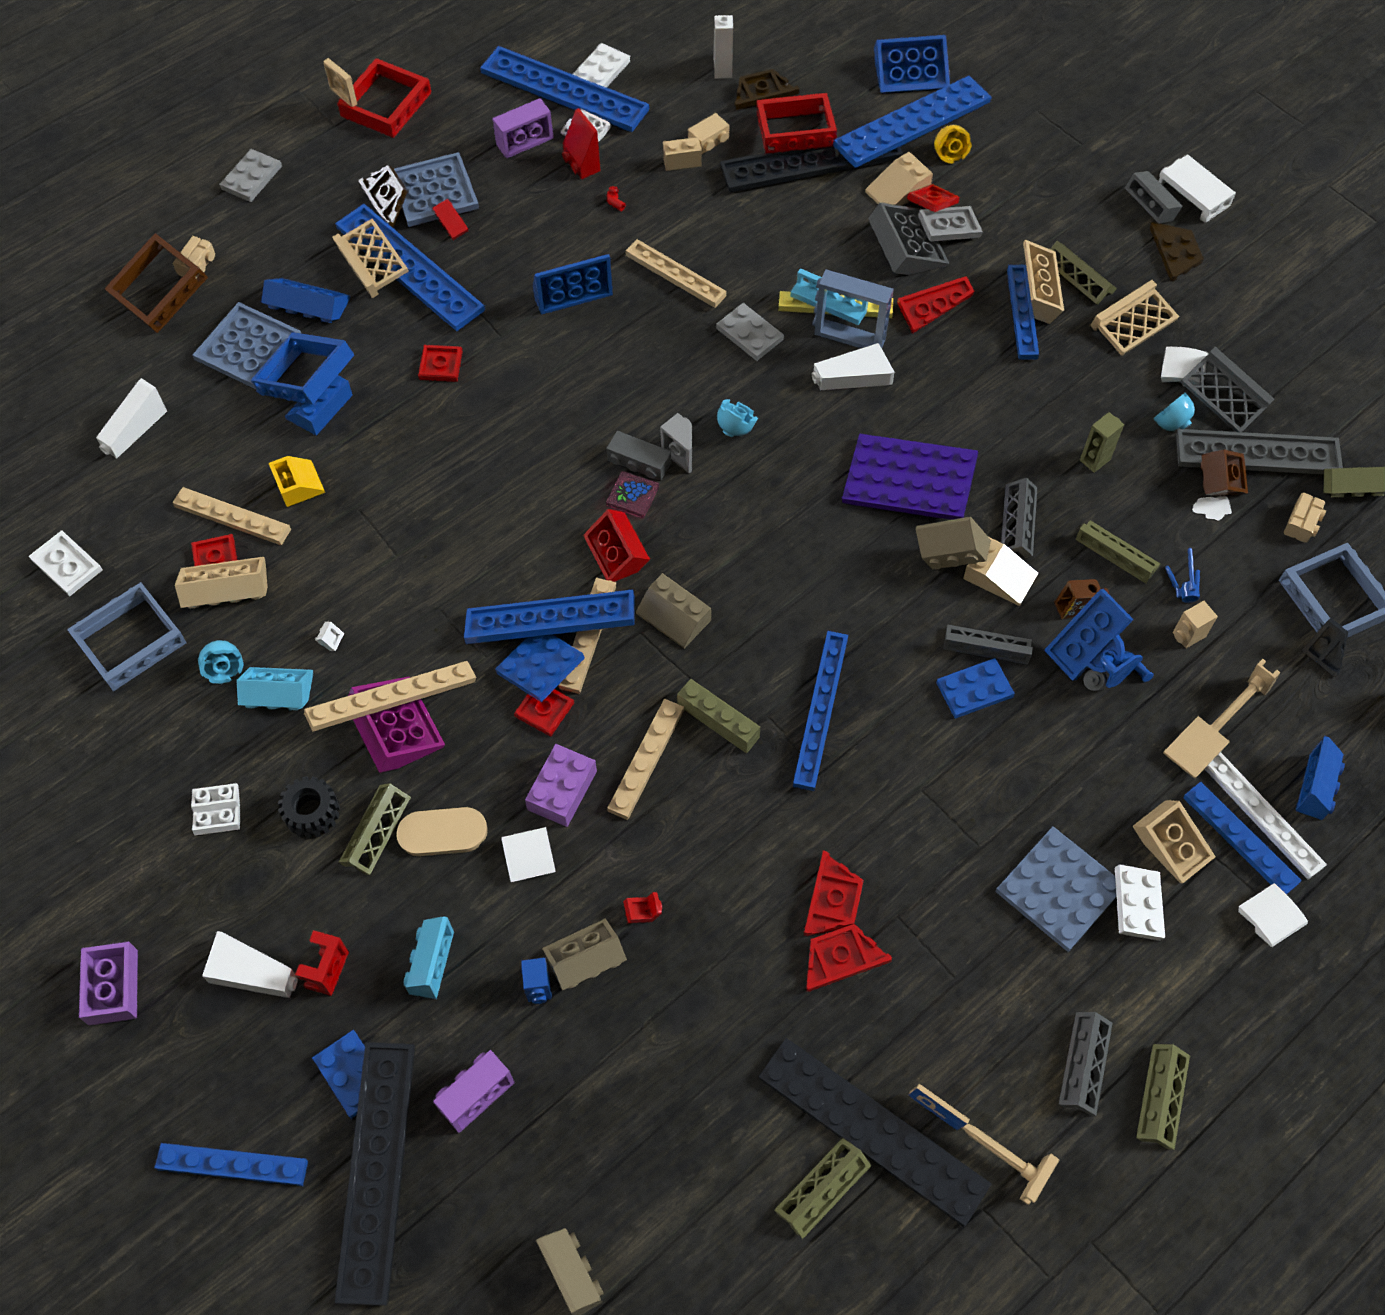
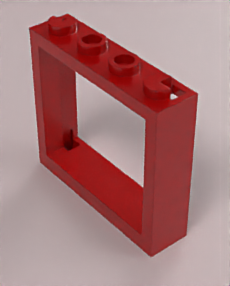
M376 58L353 84L356 100L358 101L381 75L413 88L396 110L387 119L360 107H352L342 98L339 99L337 104L341 117L394 138L431 94L430 82L425 77Z
M827 93L757 100V118L765 153L831 147L834 140L837 139V129ZM824 113L828 128L770 134L766 119Z

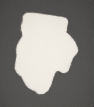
M1226 496L1199 498L1192 509L1195 513L1206 514L1207 519L1218 521L1225 514L1232 513Z

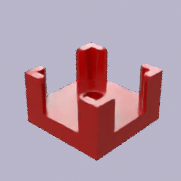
M313 930L310 942L320 945L319 955L322 956L318 969L300 964L295 975L297 978L307 981L303 985L305 989L332 996L349 951L339 937Z

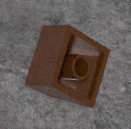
M1223 449L1201 455V469L1204 476L1203 489L1206 495L1248 494L1244 454Z

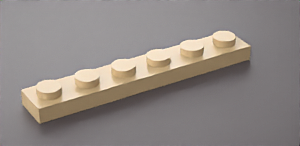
M638 239L626 250L627 257L714 308L726 297L724 289Z
M182 487L173 501L174 507L278 545L283 544L291 531L288 524Z
M596 578L591 594L615 592L616 582ZM602 629L577 632L572 647L582 652L585 659L559 684V689L580 694Z
M667 699L663 700L607 808L608 812L626 820L629 819L684 712V706Z

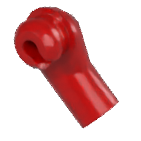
M611 186L609 191H607V202L619 211H623L626 204L618 199V188Z

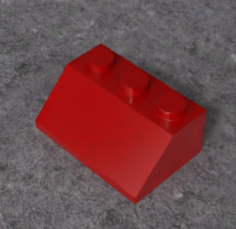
M607 509L583 535L604 577L608 581L615 582L633 575L650 560L625 512Z

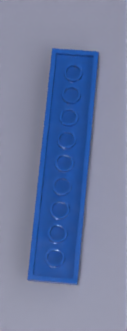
M500 46L495 49L480 68L482 74L571 109H583L610 122L612 125L630 132L634 131L649 110V104Z
M967 76L835 139L833 146L856 168L990 103L992 97L970 76Z
M365 204L336 223L337 229L345 235L373 218L409 270V272L396 280L455 331H458L485 311V306ZM374 227L368 228L365 234H373ZM353 237L350 240L357 244L358 237ZM363 238L361 244L369 245L371 239ZM375 240L373 246L381 247L383 240ZM371 251L370 257L378 258L380 251ZM384 252L382 258L390 259L392 253ZM380 263V266L387 270L388 264ZM393 265L391 271L396 272L402 267L400 265Z

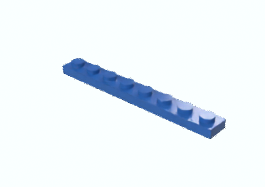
M827 631L793 787L815 791L848 635Z

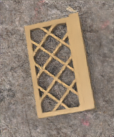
M373 218L342 237L339 233L332 237L338 249L372 298L379 295L377 290L409 272ZM374 227L373 234H365L368 228ZM358 237L357 244L349 243L348 240ZM363 238L371 239L369 245L361 244ZM375 240H383L382 246H373ZM359 249L367 250L366 255L358 256ZM371 251H380L378 258L370 257ZM384 252L392 253L390 259L382 258ZM376 262L374 269L366 268L367 263ZM380 263L388 264L387 270H378ZM393 265H400L402 267L396 272L391 271ZM377 274L385 275L384 279L376 283L375 278Z
M1153 280L1096 315L1090 325L1094 331L1099 329L1121 356L1179 318L1178 314L1155 290L1157 284ZM1153 297L1158 302L1157 306L1148 304V299ZM1135 307L1144 308V315L1134 313ZM1148 309L1157 311V317L1148 316ZM1161 312H1166L1171 318H1160ZM1121 316L1130 317V324L1120 322ZM1134 318L1142 319L1143 326L1134 325ZM1147 321L1156 322V328L1147 327ZM1106 326H1116V333L1109 332ZM1120 327L1128 328L1129 335L1120 334ZM1133 330L1142 331V337L1133 336ZM1119 339L1128 340V346L1123 348L1119 343Z

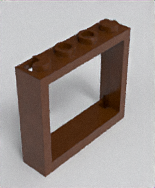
M155 233L107 285L105 290L158 333L204 283L208 276ZM164 248L190 269L151 313L146 316L121 294Z

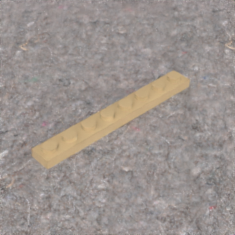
M468 661L306 708L304 715L312 731H316L474 683L476 676Z

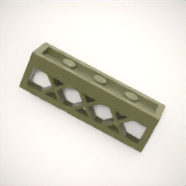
M1056 241L1050 250H1057L1061 254V261L1057 262V265H1061V268L1058 267V272L1096 304H1099L1107 293L1113 294L1117 289L1059 241ZM1073 263L1074 273H1065V264ZM1086 274L1088 276V284L1080 285L1078 283V275ZM1099 285L1103 288V291L1096 298L1092 295V286Z
M1091 520L1087 525L1083 524L1076 537L1078 542L1144 583L1149 581L1160 566L1159 562Z
M390 783L380 785L339 863L345 867L353 866L362 873L370 875L411 797ZM394 794L402 798L397 808H393L391 798ZM389 813L390 824L388 827L382 828L381 817L383 814ZM374 833H378L380 843L376 847H372L370 841ZM368 852L370 859L367 867L358 863L361 855Z
M1153 1044L1136 1137L1142 1142H1157L1168 1150L1175 1149L1190 1059L1189 1054L1174 1044ZM1177 1056L1180 1058L1179 1068L1176 1063ZM1173 1080L1175 1081L1176 1085L1175 1091L1173 1089ZM1169 1104L1171 1105V1108H1172L1171 1115H1170L1169 1110H1168V1109H1169ZM1165 1128L1168 1132L1167 1140L1164 1138Z
M842 1138L776 1207L775 1211L803 1239L871 1165L860 1149ZM845 1148L850 1151L845 1157L838 1159V1155ZM832 1168L828 1175L821 1177V1173L825 1169ZM814 1186V1190L810 1194L804 1195V1191L808 1187ZM797 1204V1208L790 1215L785 1212L791 1205Z

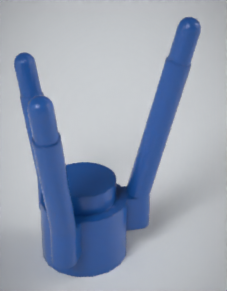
M1188 548V582H1184L1182 587L1179 588L1170 567L1165 566V569L1175 588L1177 598H1182V601L1185 603H1192L1199 600L1200 570H1196L1194 583L1192 548Z

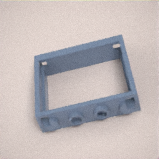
M825 270L822 278H818L816 288L819 289L815 296V301L818 302L814 309V314H816L813 320V326H815L814 335L858 348H865L879 343L882 349L886 340L893 289ZM827 290L879 305L875 334L824 319Z
M1345 543L1286 569L1278 581L1314 630L1318 632L1330 617L1299 575L1340 558L1378 608V611L1342 626L1348 631V637L1385 621V591L1380 582L1371 574L1369 568L1358 557L1357 552L1348 543Z
M141 582L129 588L122 595L113 598L108 604L93 611L89 616L67 629L113 691L187 643L181 632ZM146 601L170 632L107 672L84 642V639L141 602Z

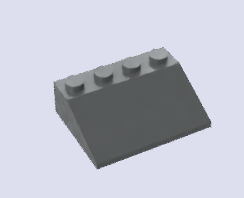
M880 202L868 219L894 273L911 275L949 265V261L939 242L929 241L918 217L919 211L922 209Z

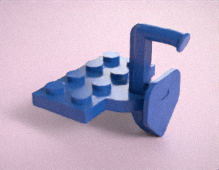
M1100 589L1044 650L1072 681L1077 680L1088 667L1093 671L1109 673L1106 682L1107 688L1115 687L1121 683L1133 670L1142 677L1143 682L1151 680L1154 676L1141 663L1143 659L1141 655H1134L1131 652L1125 651L1124 642L1119 634L1134 619L1104 589Z

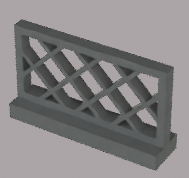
M1214 347L1180 382L1235 432H1243L1274 401L1271 395L1217 347ZM1206 362L1213 367V373H1203V365ZM1190 377H1200V386L1192 385L1188 379ZM1204 377H1213L1214 386H1204ZM1217 377H1224L1228 382V386H1218ZM1204 390H1214L1215 399H1208L1205 396ZM1218 390H1228L1229 399H1219ZM1232 390H1239L1242 393V399H1233ZM1219 403H1229V412L1221 411ZM1233 403H1243V412H1234ZM1247 403L1254 404L1259 410L1257 412H1248ZM1234 416H1244V425L1241 428L1234 422Z

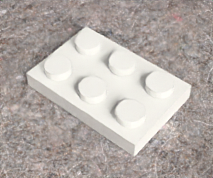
M601 43L572 75L607 88L630 62V56Z
M62 530L29 556L31 561L69 596L103 570L96 561Z
M1125 865L1116 866L1115 880L1119 934L1159 941L1164 939L1160 872Z

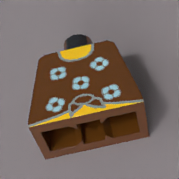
M1095 579L1070 580L1054 603L1061 619L1075 617L1100 589H1104L1108 594L1109 590L1107 588H1100L1098 581Z

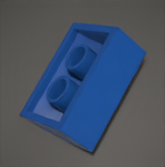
M337 375L314 404L297 402L286 414L285 418L317 436L352 396L348 380Z
M1327 736L1323 737L1309 756L1296 808L1297 812L1323 820L1328 814H1332L1336 802L1333 801V797L1337 794L1340 787V782H1337L1345 767V763H1342L1344 754Z

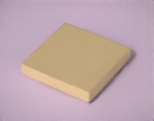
M329 58L326 59L324 67L330 89L346 103L354 107L357 105L351 76Z

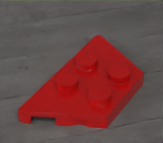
M823 851L804 931L805 936L838 930L855 922L864 880L851 873L845 865L839 864L831 858L827 851Z
M855 924L813 938L810 942L807 992L892 962V957L876 946L877 943L870 937L865 936L863 931Z

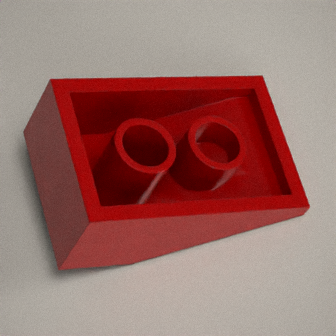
M578 108L575 110L565 136L562 156L564 161L571 165L573 172L578 174L581 179H584L600 171L598 132Z

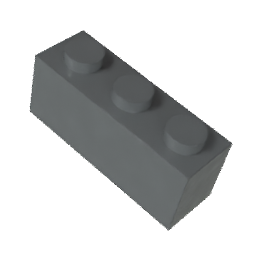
M1149 171L1133 173L1125 187L1158 223L1173 221L1182 208V205Z
M620 431L615 433L606 448L607 460L611 463L627 467L633 472H640L651 479L661 481L671 465V451Z

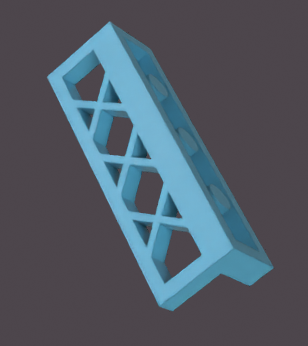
M800 268L797 274V283L791 290L790 297L815 307L818 302L815 301V296L819 289L816 288L818 278L822 277ZM803 277L808 279L811 283L804 281ZM827 290L825 312L859 325L867 313L868 302L856 299L862 302L861 305L854 300L856 298L846 295L842 297L838 293Z

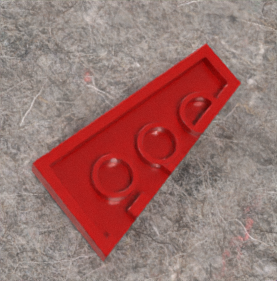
M967 276L898 298L897 304L913 334L973 296L974 290Z

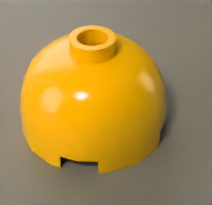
M958 125L944 127L939 131L935 139V150L938 156L946 163L953 164L954 161L963 160L972 147L970 134Z

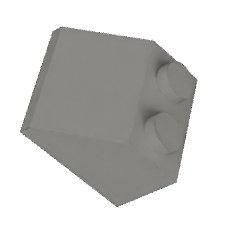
M677 413L660 427L661 448L671 451V459L686 472L690 473L692 472V424L686 417L683 418Z

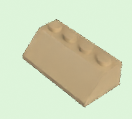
M1025 240L1023 245L1034 318L1050 324L1064 311L1056 252Z
M258 557L181 568L175 583L181 608L188 607L192 609L205 604L213 606L226 601L234 603L247 598L256 600L266 596L268 586L265 558Z

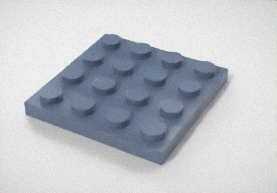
M459 152L394 169L408 190L402 205L408 227L437 220L438 218L432 208L446 199L451 202L458 214L479 209L478 201Z
M238 302L195 351L193 358L257 390L251 379L292 332L301 333V331Z
M1052 827L995 891L1067 952L1073 948L1117 897L1115 875L1055 827Z

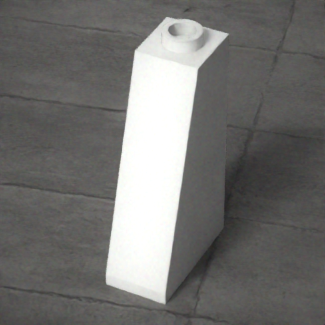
M715 16V78H732L733 16Z
M879 343L815 363L814 371L812 372L813 382L818 384L820 390L885 386L893 384L894 370Z
M142 378L136 383L96 437L100 443L99 448L106 455L111 454L118 458L167 412L156 387Z
M217 931L202 975L208 983L290 998L291 992L297 986V977L291 968L225 933Z

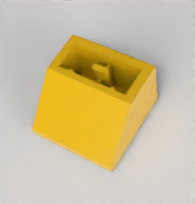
M286 456L269 463L287 507L325 493L311 460Z

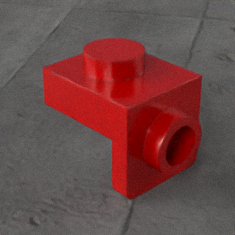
M652 892L648 897L626 898L623 901L628 923L653 922L662 913V903L657 892Z

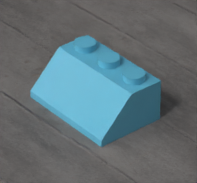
M249 667L237 679L238 705H245L246 708L267 706L268 709L288 707L289 710H299L309 700L313 670Z
M448 917L424 920L422 927H419L417 930L416 950L413 949L411 952L410 972H406L404 978V986H406L408 993L411 995L437 999L454 934Z

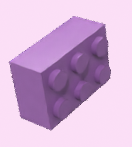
M541 98L493 118L496 145L506 159L553 139L551 112Z
M555 744L525 799L527 810L568 827L597 772L596 761Z
M130 942L81 948L79 1018L86 1024L95 1025L137 1019L138 950Z
M490 1050L487 1053L480 1054L474 1060V1065L470 1069L461 1071L455 1077L456 1081L451 1086L442 1088L436 1094V1099L433 1102L455 1130L460 1133L515 1082L510 1071Z

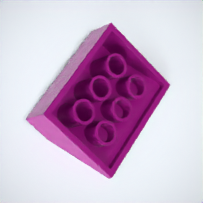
M410 677L351 687L348 696ZM421 699L353 719L379 773L401 768L445 746Z

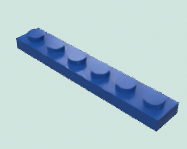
M1008 265L1007 274L1018 360L1038 359L1039 350L1026 265Z
M1202 782L1198 783L1184 795L1183 798L1270 885L1275 883L1287 895L1302 881Z
M161 1143L155 1169L303 1186L308 1160Z

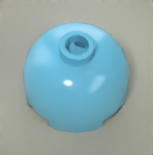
M1185 392L1153 419L1160 427L1167 431H1174L1179 428L1185 429L1192 423L1190 419L1195 412L1194 403Z
M729 399L723 400L717 413V421L723 429V433L730 437L749 433L758 417L753 416L754 411L740 402L734 405L729 403Z
M222 640L213 641L205 645L198 657L200 673L202 677L204 676L209 679L211 683L222 684L230 682L232 680L230 677L235 676L238 672L240 674L244 666L241 653L236 646Z

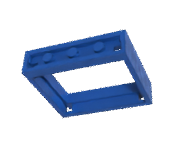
M292 332L251 379V382L257 388L256 391L260 395L314 404L352 359L354 353L345 340ZM301 352L327 356V359L303 387L276 382Z

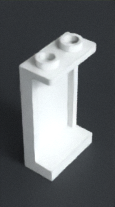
M1188 154L1181 159H1177L1171 166L1165 167L1159 175L1160 179L1158 182L1161 185L1168 182L1202 210L1200 219L1204 223L1230 207L1235 196V192Z

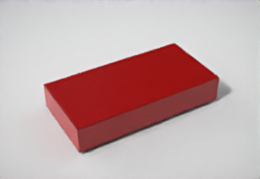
M448 199L432 208L452 240L468 232V227Z

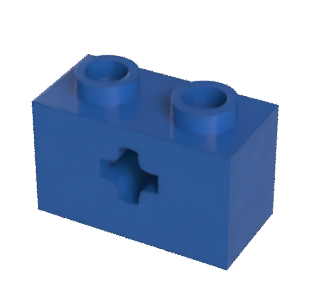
M539 958L521 961L523 986L528 1002L542 1004L546 1000L552 999L546 959Z

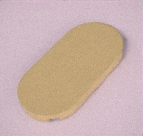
M463 807L418 811L407 815L399 823L397 840L402 849L413 856L462 853L473 851L479 847V844L485 840L488 829L483 815L473 808Z

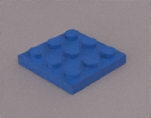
M552 634L527 637L495 670L498 675L542 702L585 657L582 652Z

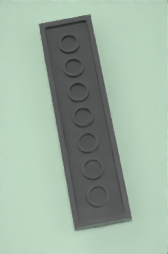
M1178 429L1176 432L1178 466L1201 468L1202 454L1224 449L1244 454L1246 470L1324 474L1325 468H1343L1339 438Z

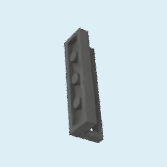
M1028 478L1006 484L1001 543L1008 547V543L1015 537V545L1008 548L1013 552L1018 551L1025 558L1033 556L1037 487ZM1019 488V491L1012 497V489ZM1018 503V508L1011 514V508ZM1016 520V526L1010 531L1009 526Z
M947 625L943 649L1028 665L1033 647H1031V639Z
M1076 1012L1059 1100L1060 1106L1064 1108H1078L1090 1116H1096L1113 1024L1097 1012ZM1100 1024L1103 1025L1102 1035L1099 1032ZM1095 1047H1097L1098 1050L1097 1059L1095 1056ZM1091 1070H1093V1073H1094V1080H1093V1082H1092L1091 1077H1090V1075H1091ZM1087 1093L1090 1098L1089 1106L1085 1104Z

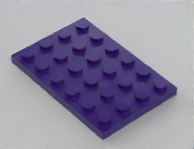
M859 434L842 503L949 520L964 518L978 451Z

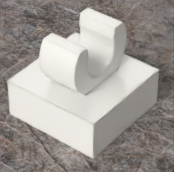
M325 622L323 627L320 628L315 641L326 647L329 651H336L344 633L332 622Z

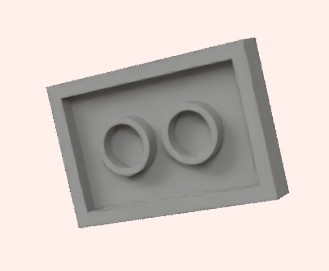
M250 149L220 183V187L226 192L252 202L282 167L281 161Z
M971 206L950 207L937 212L923 209L918 214L929 241L980 238L983 233Z
M744 303L716 324L717 330L756 361L784 340V334Z

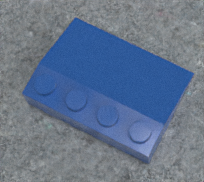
M946 35L876 41L874 56L880 93L934 90L950 85Z
M607 254L536 273L533 290L541 315L613 295L610 255Z

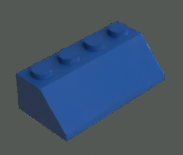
M277 278L264 280L261 303L268 304V307L272 309L284 308L288 313L297 314V312L303 313L304 317L315 318L316 316L320 317L321 321L332 322V320L340 319L350 299V295Z

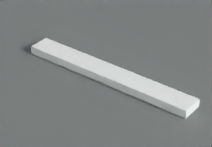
M1221 752L1205 768L1210 776L1308 880L1327 865Z

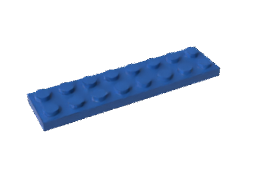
M633 590L468 608L464 640L466 644L631 626L634 625Z

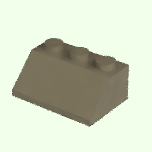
M971 517L916 526L922 559L932 570L987 561L991 540Z
M663 573L648 588L636 611L637 615L684 649L711 621V608Z
M606 918L542 948L562 990L573 988L588 978H595L601 972L609 968H616L627 960L619 938Z
M565 1228L536 1240L572 1315H582L602 1303L599 1296L604 1293L597 1279L592 1282L588 1274L592 1269L586 1256L580 1258L576 1250L580 1247V1244L574 1232L568 1234Z

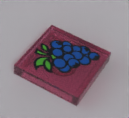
M622 471L606 505L607 507L644 519L659 489V483Z

